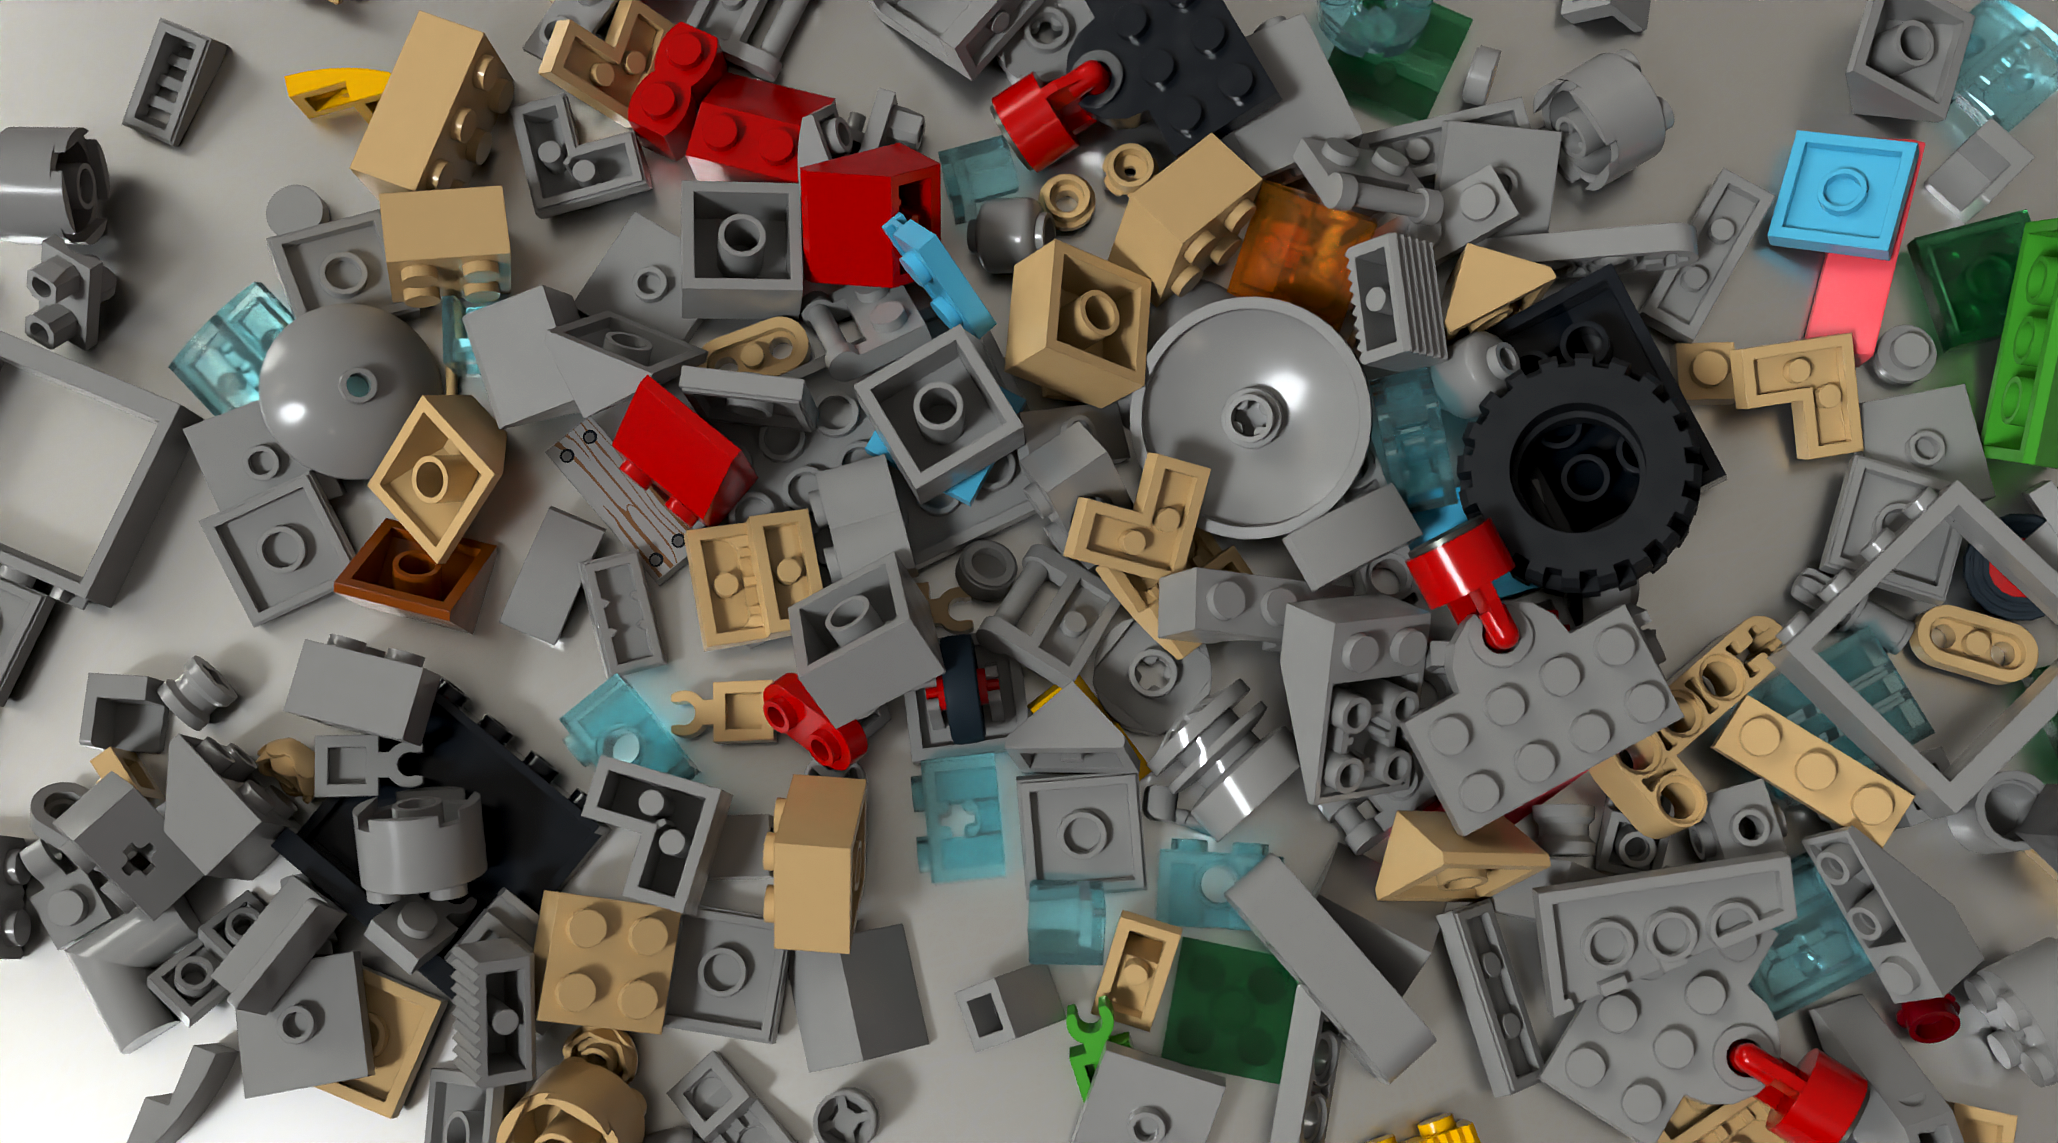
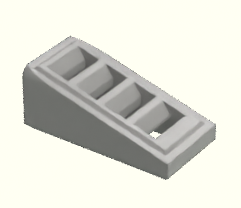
M160 18L122 125L178 147L223 61L228 45ZM183 45L194 50L191 60L178 55ZM172 65L186 71L183 81L168 76ZM161 86L178 92L175 103L157 95ZM151 106L171 114L167 124L146 116Z

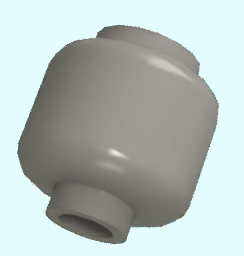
M1029 197L989 199L981 206L977 219H971L967 227V245L970 253L977 254L982 267L993 274H1013L1014 265L1056 239V227L1052 213L1044 212L1042 205L1037 200Z
M1486 331L1472 332L1447 345L1448 360L1446 362L1430 366L1428 388L1431 397L1442 410L1462 419L1475 418L1481 414L1478 405L1490 391L1499 398L1506 395L1507 385L1505 378L1520 369V360L1514 348L1510 344L1503 342L1498 336Z

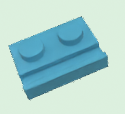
M898 212L881 227L902 256L899 258L901 265L918 285L924 287L933 300L930 302L932 309L946 326L951 329L961 324L963 329L980 339L997 324L936 234L912 219L907 221L901 212Z

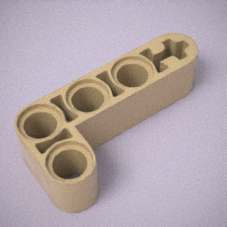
M1752 616L1717 637L1667 681V685L1679 705L1684 718L1674 722V731L1665 727L1626 748L1625 750L1632 757L1633 769L1622 762L1619 753L1589 769L1594 781L1642 835L1652 839H1665L1697 824L1706 814L1708 805L1706 792L1677 755L1776 669L1767 657L1782 643L1775 635L1783 628L1774 619L1766 616ZM1748 648L1750 654L1747 656L1746 662L1742 663L1735 656ZM1702 676L1711 681L1714 686L1715 695L1707 690ZM1661 794L1672 803L1674 818L1664 811L1660 800Z

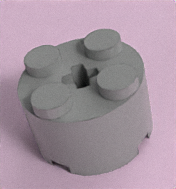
M1621 49L1616 53L1597 55L1540 88L1533 101V114L1542 109L1545 126L1538 130L1562 132L1557 166L1558 172L1571 183L1579 179L1590 183L1585 189L1591 191L1604 187L1655 157L1664 145L1666 131L1674 125V114L1670 105L1663 98L1656 96L1652 86L1641 73L1638 59L1627 49Z
M8 127L0 133V241H12L16 244H42L43 240L54 234L63 238L66 245H92L99 241L105 231L108 218H96L98 200L109 199L110 181L106 159L97 139H85L84 137L89 130L84 127Z
M461 787L414 788L396 792L397 802L392 805L379 808L378 797L358 804L353 809L360 882L362 888L366 890L369 903L388 904L404 899L406 894L429 892L430 899L437 901L460 898L468 894L467 882L480 877L488 869L481 796L476 791L468 799H465V790Z
M2046 937L1977 971L1975 976L1964 981V988L1968 998L1975 1008L1985 1015L1993 1030V1033L1987 1036V1041L1997 1060L2007 1069L2018 1065L2037 1086L2042 1088L2058 1083V939Z

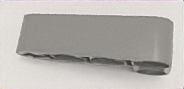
M1270 852L1224 893V897L1237 914L1344 1036L1342 1041L1376 1080L1385 1084H1391L1437 1042L1435 1036L1421 1018L1276 855Z

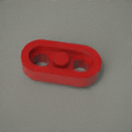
M786 673L764 689L763 712L768 723L776 731L786 733L807 749L821 765L829 766L835 770H846L867 753V738L857 719L835 729L798 679V674Z

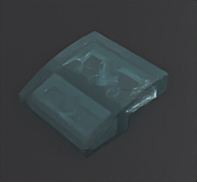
M1982 0L1969 12L1976 17L1951 103L1955 101L1979 127L1990 118H1993L2007 132H2010L2058 89V35L2035 17L2007 0Z
M253 282L204 324L182 348L168 368L214 416L259 399V374L263 360L276 337L286 326L294 321L293 314L262 282Z
M1808 852L1791 859L1797 919L1773 928L1779 934L1749 984L1751 990L1768 1005L1775 1021L1875 971Z

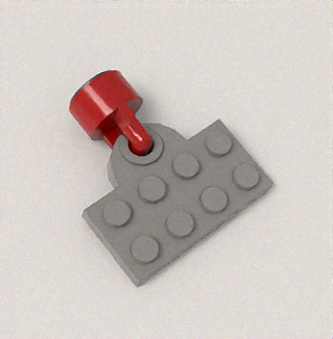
M1482 515L1472 518L1408 552L1410 558L1405 563L1429 609L1432 610L1447 604L1458 627L1449 645H1446L1444 670L1453 694L1400 721L1399 725L1457 835L1465 837L1684 718L1679 705L1625 604L1617 605L1567 631L1554 614L1532 602L1500 600L1492 581L1516 567V564L1491 518L1484 520Z
M1773 929L1722 950L1719 947H1714L1687 958V964L1668 972L1658 970L1629 982V988L1607 997L1599 994L1582 1001L1537 1077L1637 1143H1656L1683 1097L1702 1105L1736 1104L1753 1097L1771 1108L1766 1121V1129L1787 1143H1846L1858 1125L1870 1098V1089L1868 1088V1080L1817 1048L1809 1051L1796 1067L1780 1057L1779 1027L1768 1005L1748 987L1779 934Z

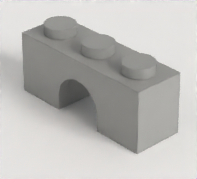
M1195 567L1159 578L1158 638L1205 644L1235 640L1263 641L1262 650L1281 652L1286 603L1354 596V587L1330 584L1312 592L1306 581Z

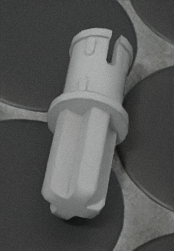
M1806 567L1795 579L1790 594L1794 599L1816 610L1824 603L1817 593L1832 578L1813 567ZM1869 594L1836 625L1839 631L1846 632L1850 629L1883 647L1892 655H1897L1905 647L1915 628L1913 621L1906 620L1868 599Z

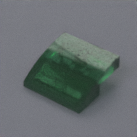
M1357 0L1347 23L1343 26L1328 62L1341 88L1416 121L1428 118L1473 19L1430 0Z

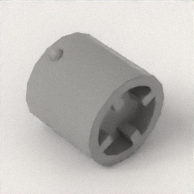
M2019 770L1998 772L1968 802V805L1964 806L1957 814L1946 816L1947 825L1955 840L1966 849L1982 855L2031 850L2032 848L2016 832L2044 789L2045 784L2034 775Z

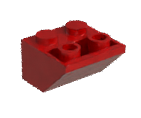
M899 142L800 167L805 279L811 283L896 288L915 282L901 265L899 258L902 256L881 227L898 212H901L907 221L912 219L936 234L941 241V164Z

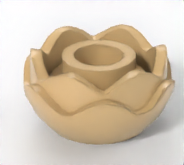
M290 737L277 739L265 744L257 753L260 756L256 760L260 773L277 779L281 789L287 795L302 796V801L309 804L315 797V752L303 743Z
M580 1026L566 1039L562 1048L564 1059L580 1057L588 1063L608 1069L620 1077L627 1085L633 1081L638 1068L637 1049L632 1038L624 1030Z

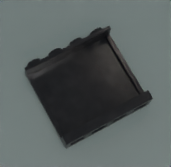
M441 676L422 740V745L425 746V753H409L405 755L400 761V769L406 776L417 775L425 777V784L415 788L453 786L464 788L465 799H468L474 791L480 793L488 869L480 877L467 882L468 894L460 898L447 900L453 904H462L466 899L473 897L477 900L476 906L467 922L458 928L451 944L417 970L450 999H453L456 993L451 988L456 981L450 976L456 969L444 959V956L481 912L487 909L498 896L497 893L503 886L540 915L544 890L561 892L612 829L603 822L581 816L587 794L579 788H576L571 795L554 782V779L560 772L553 765L532 750L526 757L520 754L508 744L515 736L508 728L488 713L479 720L463 707L470 698L457 686ZM381 737V752H389L395 745L401 742ZM381 778V796L328 797L301 829L286 827L272 843L271 847L368 928L374 917L395 902L372 904L367 901L366 890L362 888L360 882L352 811L358 804L378 797L379 808L392 805L397 802L396 792L414 788L399 786L390 778ZM429 892L418 893L424 900H426Z

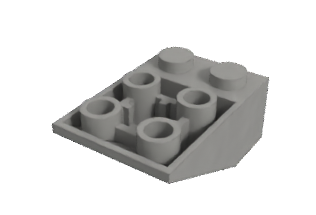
M1383 593L1286 603L1280 666L1307 801L1310 804L1319 805L1409 789L1414 751L1399 722L1419 712L1431 612Z

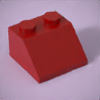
M726 72L701 102L685 156L698 181L799 183L798 142L802 118L824 106L834 103L836 105L835 98Z
M648 374L639 383L611 445L625 460L618 469L644 491H647L654 484L666 493L670 498L665 502L664 506L688 527L692 528L698 520L706 527L718 526L759 477L741 449Z

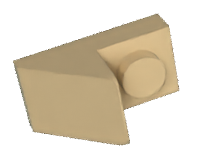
M1122 910L1091 1014L1100 1016L1098 999L1106 995L1114 1008V1021L1150 1032L1183 928Z

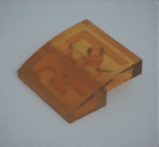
M1263 179L1255 203L1257 210L1249 221L1227 292L1236 297H1266L1295 304L1321 317L1339 333L1353 293L1349 291L1352 282L1347 279L1351 271L1346 268L1350 259L1344 255L1349 247L1373 239L1378 225L1377 219L1350 210L1328 209L1317 195Z

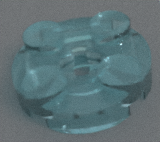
M1317 0L1319 8L1317 17L1319 26L1325 36L1342 51L1363 58L1365 52L1373 54L1384 53L1383 58L1405 52L1419 40L1428 23L1434 0H1385L1384 3L1388 7L1385 10L1378 6L1368 10L1362 5L1364 0Z

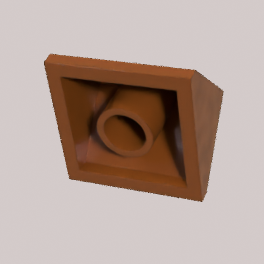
M385 518L334 581V592L363 607L473 634L497 557V546L462 537L445 564H437L399 521Z

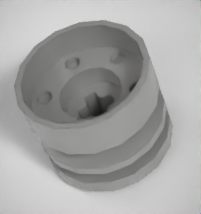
M1241 678L1229 687L1212 695H1207L1165 734V738L1158 751L1146 765L1156 776L1163 773L1177 760L1186 767L1168 786V789L1174 795L1197 781L1206 789L1194 805L1191 814L1217 843L1300 767L1295 736L1286 726L1274 730L1261 740L1252 732L1268 708L1262 701L1257 703L1241 718L1232 710L1251 690Z

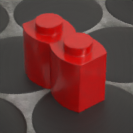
M682 21L673 26L660 42L655 56V71L651 72L639 83L628 107V121L636 133L641 146L675 162L681 160L686 154L702 100L724 74L728 72V65L718 38Z

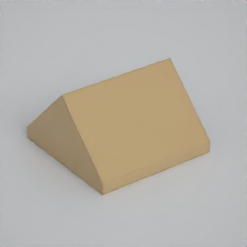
M1467 243L1446 281L1441 298L1446 345L1472 332L1485 331L1539 302L1557 278L1552 268Z
M1397 810L1375 892L1377 901L1477 902L1485 900L1551 867L1549 854L1504 816L1464 837L1457 835L1446 812Z

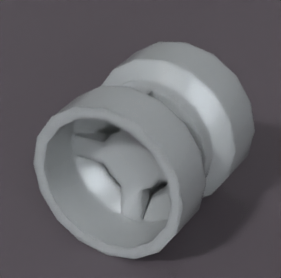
M856 1087L842 1088L826 1096L817 1106L813 1116V1131L819 1143H869L877 1134L880 1126V1110L875 1099L866 1091Z

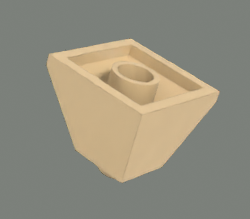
M422 395L367 486L437 564H445L503 474L507 432L504 429L499 430L496 420L473 395Z

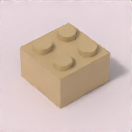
M1211 132L1130 195L1107 261L1151 279L1150 302L1156 308L1174 293L1179 298L1185 296L1199 282L1205 268L1213 262L1218 266L1223 265L1239 249L1242 239L1238 235L1257 210V206L1253 201L1263 178Z
M502 185L379 194L386 263L393 303L405 302V305L409 307L424 308L439 304L441 299L465 297L466 301L472 303H486L500 298V294L511 293V250Z
M1052 240L1014 265L1004 372L1100 409L1144 387L1152 280L1060 240Z
M793 774L787 798L778 797L776 799L773 820L774 832L766 833L763 850L764 870L774 871V885H767L763 912L764 922L774 923V949L850 954L865 885L867 779Z
M544 890L533 949L535 1020L662 1035L681 913L655 905Z

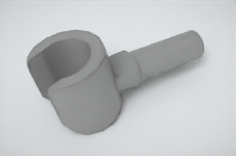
M1151 785L1145 788L1143 812L1148 819L1158 822L1177 823L1181 826L1185 825L1211 836L1192 816L1191 811L1177 808L1178 793L1173 795L1169 791L1168 786Z

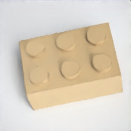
M419 10L350 165L351 171L378 201L379 194L470 188L469 182L477 164H483L490 153L492 146L491 132L499 113L504 114L508 110L514 94V80L484 32Z

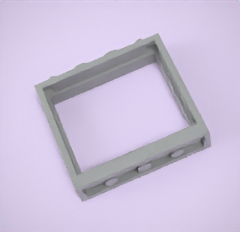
M0 331V371L4 363H8L158 425L83 577L0 543L1 577L31 589L37 579L54 585L49 595L50 597L81 610H85L89 600L112 608L190 448L183 428L199 423L204 419L179 403Z
M1956 480L1939 492L1928 486L1915 500L1910 502L1902 510V513L1909 520L1895 533L1886 527L1859 552L1867 561L1852 575L1846 569H1843L1826 583L1817 593L1824 603L1810 616L1801 610L1782 626L1783 629L1775 635L1782 643L1767 657L1791 683L1897 786L1914 795L1913 801L1932 820L1957 814L2058 713V658L1941 774L1812 648L1944 519L2058 626V573L1959 480Z

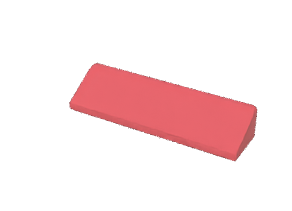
M1887 139L1918 143L1920 153L1890 261L1827 252L1825 254L1804 339L1852 333L1855 367L1857 368L1873 356L1923 157L1925 142L1913 139Z

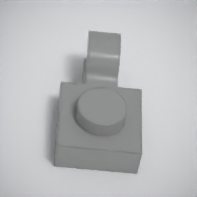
M42 839L19 851L21 860L27 870L45 888L29 899L57 950H66L120 916L114 903L100 890L103 884L94 869L87 875L79 868L73 870L68 857L51 844H46Z

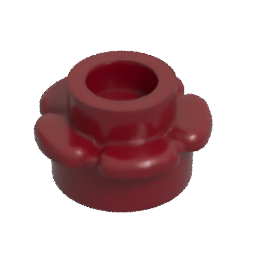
M1950 992L1940 998L1901 1003L1902 1009L1896 1013L1898 1024L1902 1028L1908 1029L1911 1038L1920 1043L1929 1044L1944 1041L1952 1037L1961 1025L1958 1016L1961 1008L1959 1003L1956 1002L1955 996Z

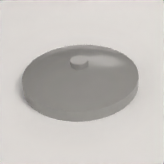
M1257 296L1236 297L1210 303L1196 309L1181 318L1159 338L1146 357L1145 386L1132 393L1130 431L1135 456L1142 473L1148 452L1210 468L1211 471L1196 527L1213 534L1237 539H1263L1284 535L1311 523L1329 511L1346 494L1360 473L1367 457L1373 429V405L1368 380L1361 363L1358 361L1359 359L1346 340L1330 324L1309 310L1289 302Z

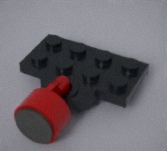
M1085 0L1095 18L1078 33L1068 53L1066 75L1045 85L1041 78L1033 71L993 97V105L990 106V110L1003 136L1019 160L1029 171L1034 169L1039 173L1079 147L1080 143L1076 135L1097 121L1111 126L1116 131L1135 129L1154 119L1176 159H1178L1211 132L1220 140L1282 101V98L1223 0Z

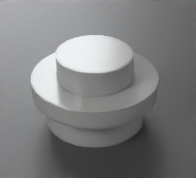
M1899 325L1889 329L1879 338L1875 348V362L1878 370L1884 377L1897 383L1909 384L1923 379L1932 371L1937 359V350L1932 338L1924 330L1912 325Z

